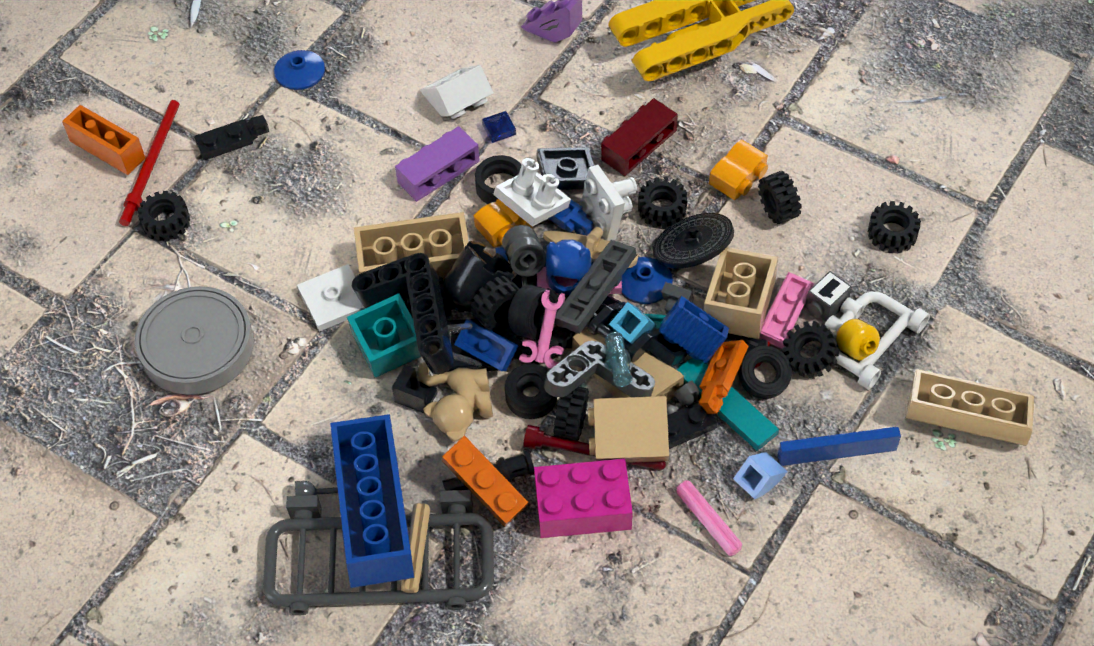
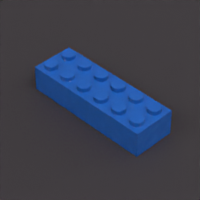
M390 414L330 423L350 587L354 588L414 578Z

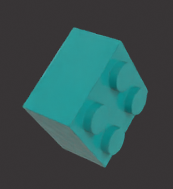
M396 294L347 317L352 335L374 378L421 357L418 351L413 318L400 294Z

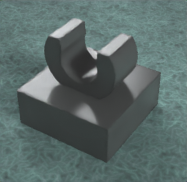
M665 282L661 293L663 299L667 301L665 306L666 314L669 313L680 296L693 303L694 296L691 290Z

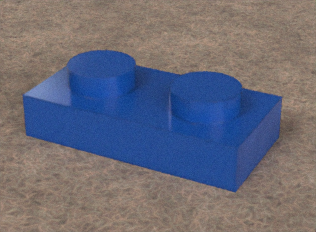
M466 319L454 344L500 371L507 370L518 348V345L493 331H489L471 319Z

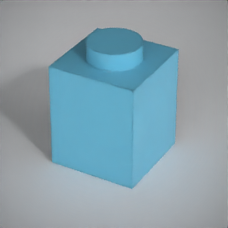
M629 302L625 304L609 323L631 344L644 332L653 330L657 326L642 311Z

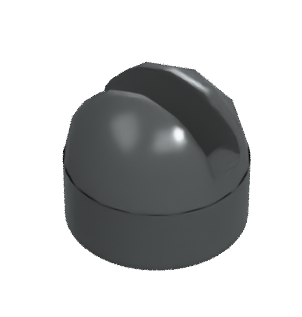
M691 380L678 389L674 396L680 403L689 406L698 401L700 392L696 384Z

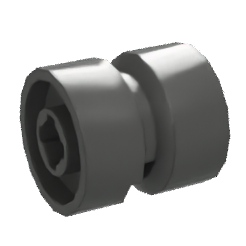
M519 225L514 226L504 234L502 247L513 271L525 277L533 276L540 272L546 263V253L535 231L529 226Z

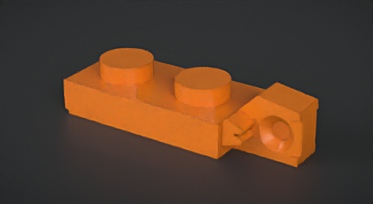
M744 340L723 342L714 353L699 386L702 389L699 405L704 408L707 414H717L723 405L722 398L728 395L748 349V345Z

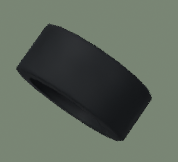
M505 155L492 156L483 160L475 171L476 193L479 198L486 204L496 202L498 198L493 195L495 188L486 185L485 180L499 173L515 177L519 175L521 163L513 157Z

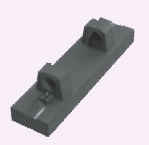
M610 240L589 271L557 311L554 321L555 325L580 334L584 327L588 326L594 318L595 312L613 287H617L621 282L622 275L637 256L636 248Z

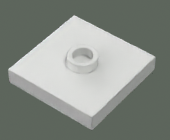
M349 264L297 285L298 291L319 332L344 322L348 316L365 309L351 286L355 276Z

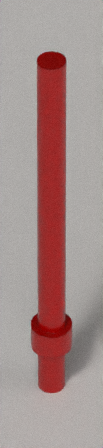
M176 100L169 102L132 192L127 194L123 203L125 208L119 220V223L123 226L130 225L135 211H138V208L141 206L140 203L143 201L141 196L180 106Z

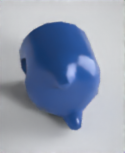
M573 239L561 240L557 243L550 242L546 247V281L549 287L556 293L570 295L591 267L590 250L583 243ZM554 276L577 279L578 281L573 286L564 287L557 283Z

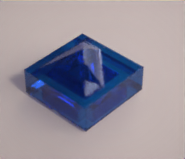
M506 111L482 119V125L492 143L516 135V128Z

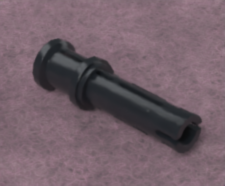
M527 449L522 450V454L507 459L500 457L496 460V464H493L509 482H511V479L525 474L534 475L533 462ZM457 477L442 480L445 491L468 490Z

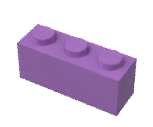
M458 126L452 131L446 132L431 144L425 145L412 156L400 161L395 166L397 182L417 202L480 162L478 144Z

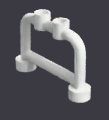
M874 291L862 294L856 301L848 297L840 309V312L844 314L840 318L832 315L825 323V326L828 330L830 329L836 340L837 331L840 326L850 319H858L869 303H878L900 316L881 337L875 353L859 363L840 351L839 356H835L837 364L858 376V384L868 390L875 385L880 377L881 370L873 366L879 357L906 327L918 334L924 329L930 318V314L920 308L914 312L886 294Z

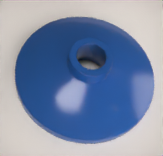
M297 50L285 54L277 61L274 68L277 82L283 87L292 90H303L316 85L325 73V65L322 58L316 53L307 50Z
M638 257L637 264L627 268L622 275V295L638 304L659 302L663 299L661 292L665 282L670 284L673 282L671 271L668 267L661 265L655 258Z

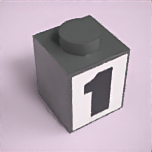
M829 271L808 291L805 307L813 316L819 317L826 322L829 317L835 316L840 311L844 301L850 297L852 286Z

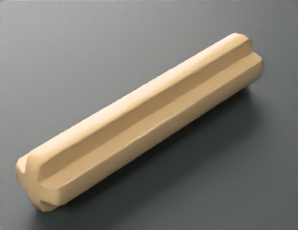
M416 503L413 505L409 543L414 578L402 580L401 588L405 593H417L419 590L430 515L429 505Z

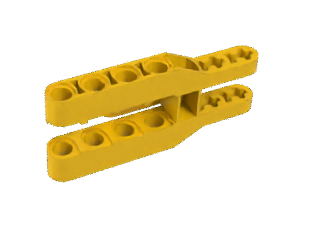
M654 0L614 15L610 19L608 26L620 45L628 47L709 18L708 20L675 31L665 41L658 44L656 42L652 43L650 47L644 48L634 55L633 59H631L632 63L642 78L649 82L734 51L749 34L788 20L794 13V6L789 0H770L740 11L739 6L755 0Z

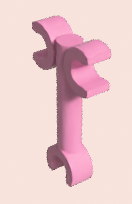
M546 290L541 298L545 312L538 344L532 339H525L522 345L530 347L532 355L521 354L519 360L525 363L535 360L536 362L545 363L551 369L559 363L552 360L551 354L562 355L564 352V348L561 346L549 348L556 312L565 302V294L561 293L558 297V302L552 303L549 300L550 290Z

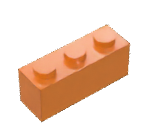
M79 105L62 121L70 142L126 175H129L146 159L138 137L82 105Z
M465 435L442 456V462L468 490H471V493L504 527L527 507L529 502Z

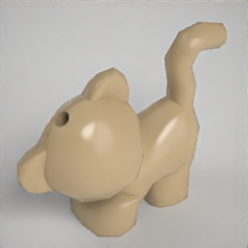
M423 362L419 365L417 374L421 383L429 387L448 383L456 393L444 396L438 402H431L423 409L425 415L432 418L436 427L441 432L447 434L452 442L459 441L466 435V430L473 422V411L478 410L479 415L485 419L493 417L486 368H457L450 372L430 376L426 363Z

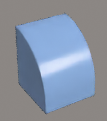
M767 452L749 456L733 479L756 499L774 488L788 471Z

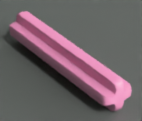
M688 480L677 486V494L729 556H734L742 549L741 541L695 486Z

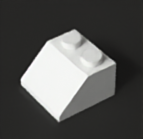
M481 65L463 67L420 89L423 96L441 117L451 116L452 119L466 113L464 108L470 105L477 107L486 103V97L493 94Z

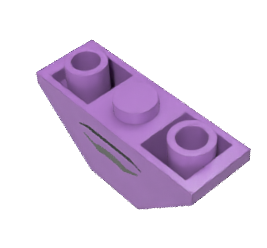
M550 0L541 8L534 7L527 13V20L521 27L527 32L554 43L566 39L572 35L582 22V0H557L555 2Z

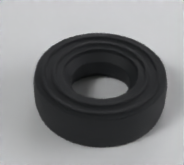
M759 346L746 353L739 367L738 375L741 385L749 394L757 398L769 399L780 395L788 387L791 381L792 369L789 360L780 350L771 346ZM760 362L771 364L775 369V379L769 383L758 380L754 373L756 364Z

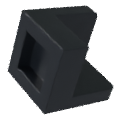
M404 365L392 386L395 403L424 413L423 409L425 406L433 402L438 393L436 387H429L417 381L416 369L408 365Z

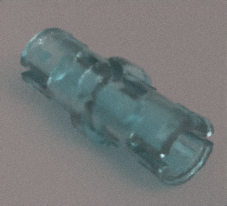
M612 332L605 337L608 350L606 357L607 365L612 369L614 384L624 387L633 380L629 367L631 361L630 354L625 350L623 335L619 332Z

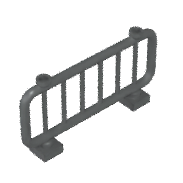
M471 490L440 491L442 514L429 515L422 563V590H418L417 593H405L402 590H397V581H391V591L366 592V586H360L359 592L334 593L337 530L342 529L341 517L321 518L322 507L318 495L287 496L286 508L290 519L278 521L267 532L263 592L270 603L275 606L290 607L289 613L299 616L308 614L309 606L447 602L448 609L462 610L466 608V601L483 598L493 587L494 532L492 524L485 516L473 513ZM405 515L407 527H410L412 515ZM460 525H476L481 530L482 580L474 588H460ZM429 526H453V589H428ZM331 530L328 593L303 594L306 531ZM287 531H300L297 594H279L275 588L278 538Z

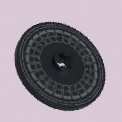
M701 213L689 216L663 231L654 244L653 252L656 260L668 268L682 269L697 266L713 259L728 247L734 237V227L728 217L718 213Z

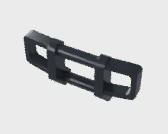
M610 295L605 298L595 312L597 315L588 325L587 329L594 335L599 334L626 354V358L632 362L637 361L647 350L669 366L682 363L687 355L686 350L679 346L678 343L672 344L665 340L662 333L659 332V328L655 327L653 330L644 332L631 344L607 327L626 304Z

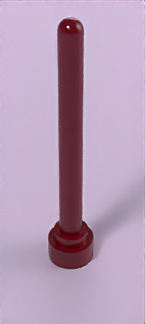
M528 425L526 428L523 448L536 450V448L542 449V446L590 456L589 443L547 435L545 431L540 430V427ZM665 461L627 462V464L655 470H663L666 467Z

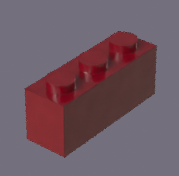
M653 98L646 105H642L629 120H624L614 133L607 135L601 143V160L623 176H626L677 131L678 114Z

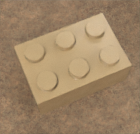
M727 247L720 253L704 302L703 311L729 328L728 333L759 339L776 282L778 257Z

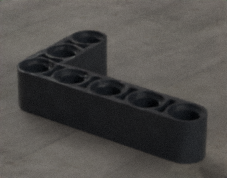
M416 253L363 272L353 279L351 286L365 308L396 294H400L402 299L409 297L417 346L421 357L433 374H443L451 369L454 364L439 278L426 254Z

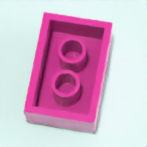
M625 459L534 467L540 538L632 530L633 512Z

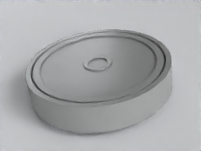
M203 286L179 289L160 298L144 313L135 334L136 352L147 376L159 387L173 393L185 395L211 392L231 382L247 365L254 347L253 330L243 305L234 296L223 290Z

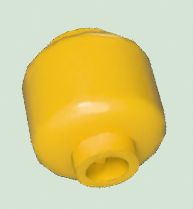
M850 319L838 329L836 342L842 353L861 361L875 353L879 346L880 336L874 326L859 319Z

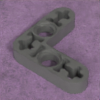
M597 341L585 342L547 372L544 383L545 391L554 397L567 396L593 374H597L630 397H651L655 387V380L649 373ZM570 366L580 367L583 371H574ZM610 368H618L622 370L623 373H616L612 371Z

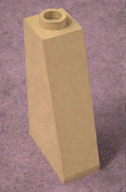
M584 327L580 334L575 333L572 337L573 351L587 341H597L627 359L623 351L599 334H592L586 327ZM647 352L637 361L632 362L654 378L655 387L651 397L666 396L668 402L675 397L674 393L683 386L684 376L681 372ZM610 368L612 371L616 373H623V371L618 368ZM593 374L614 398L630 397L597 374Z

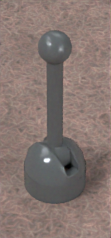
M295 481V496L338 493V487L316 489L309 481Z

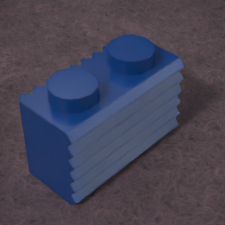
M680 296L669 313L662 320L659 332L662 333L665 340L672 344L678 343L679 346L686 350L690 357L695 360H703L704 363L710 360L726 340L729 331L726 325L683 296Z

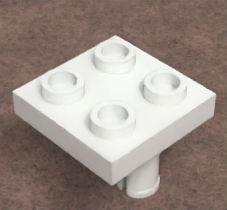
M526 158L522 160L519 175L497 185L493 195L533 227L568 208L571 199L557 188L559 180L557 178L554 179L555 176L551 174L540 175L537 172L539 164L537 162L534 163L535 160L531 158Z
M599 165L588 168L580 205L593 222L594 228L599 227L602 229V236L605 240H616L622 214L632 211L633 206L628 195L636 194L637 184L632 177L611 183Z

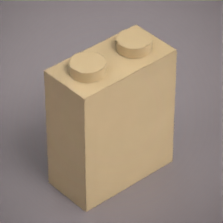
M666 396L594 399V408H588L589 426H595V437H589L590 456L596 455V461L625 459L626 463L669 461Z

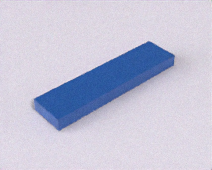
M889 427L780 442L777 459L781 466L897 451L901 434L899 427Z

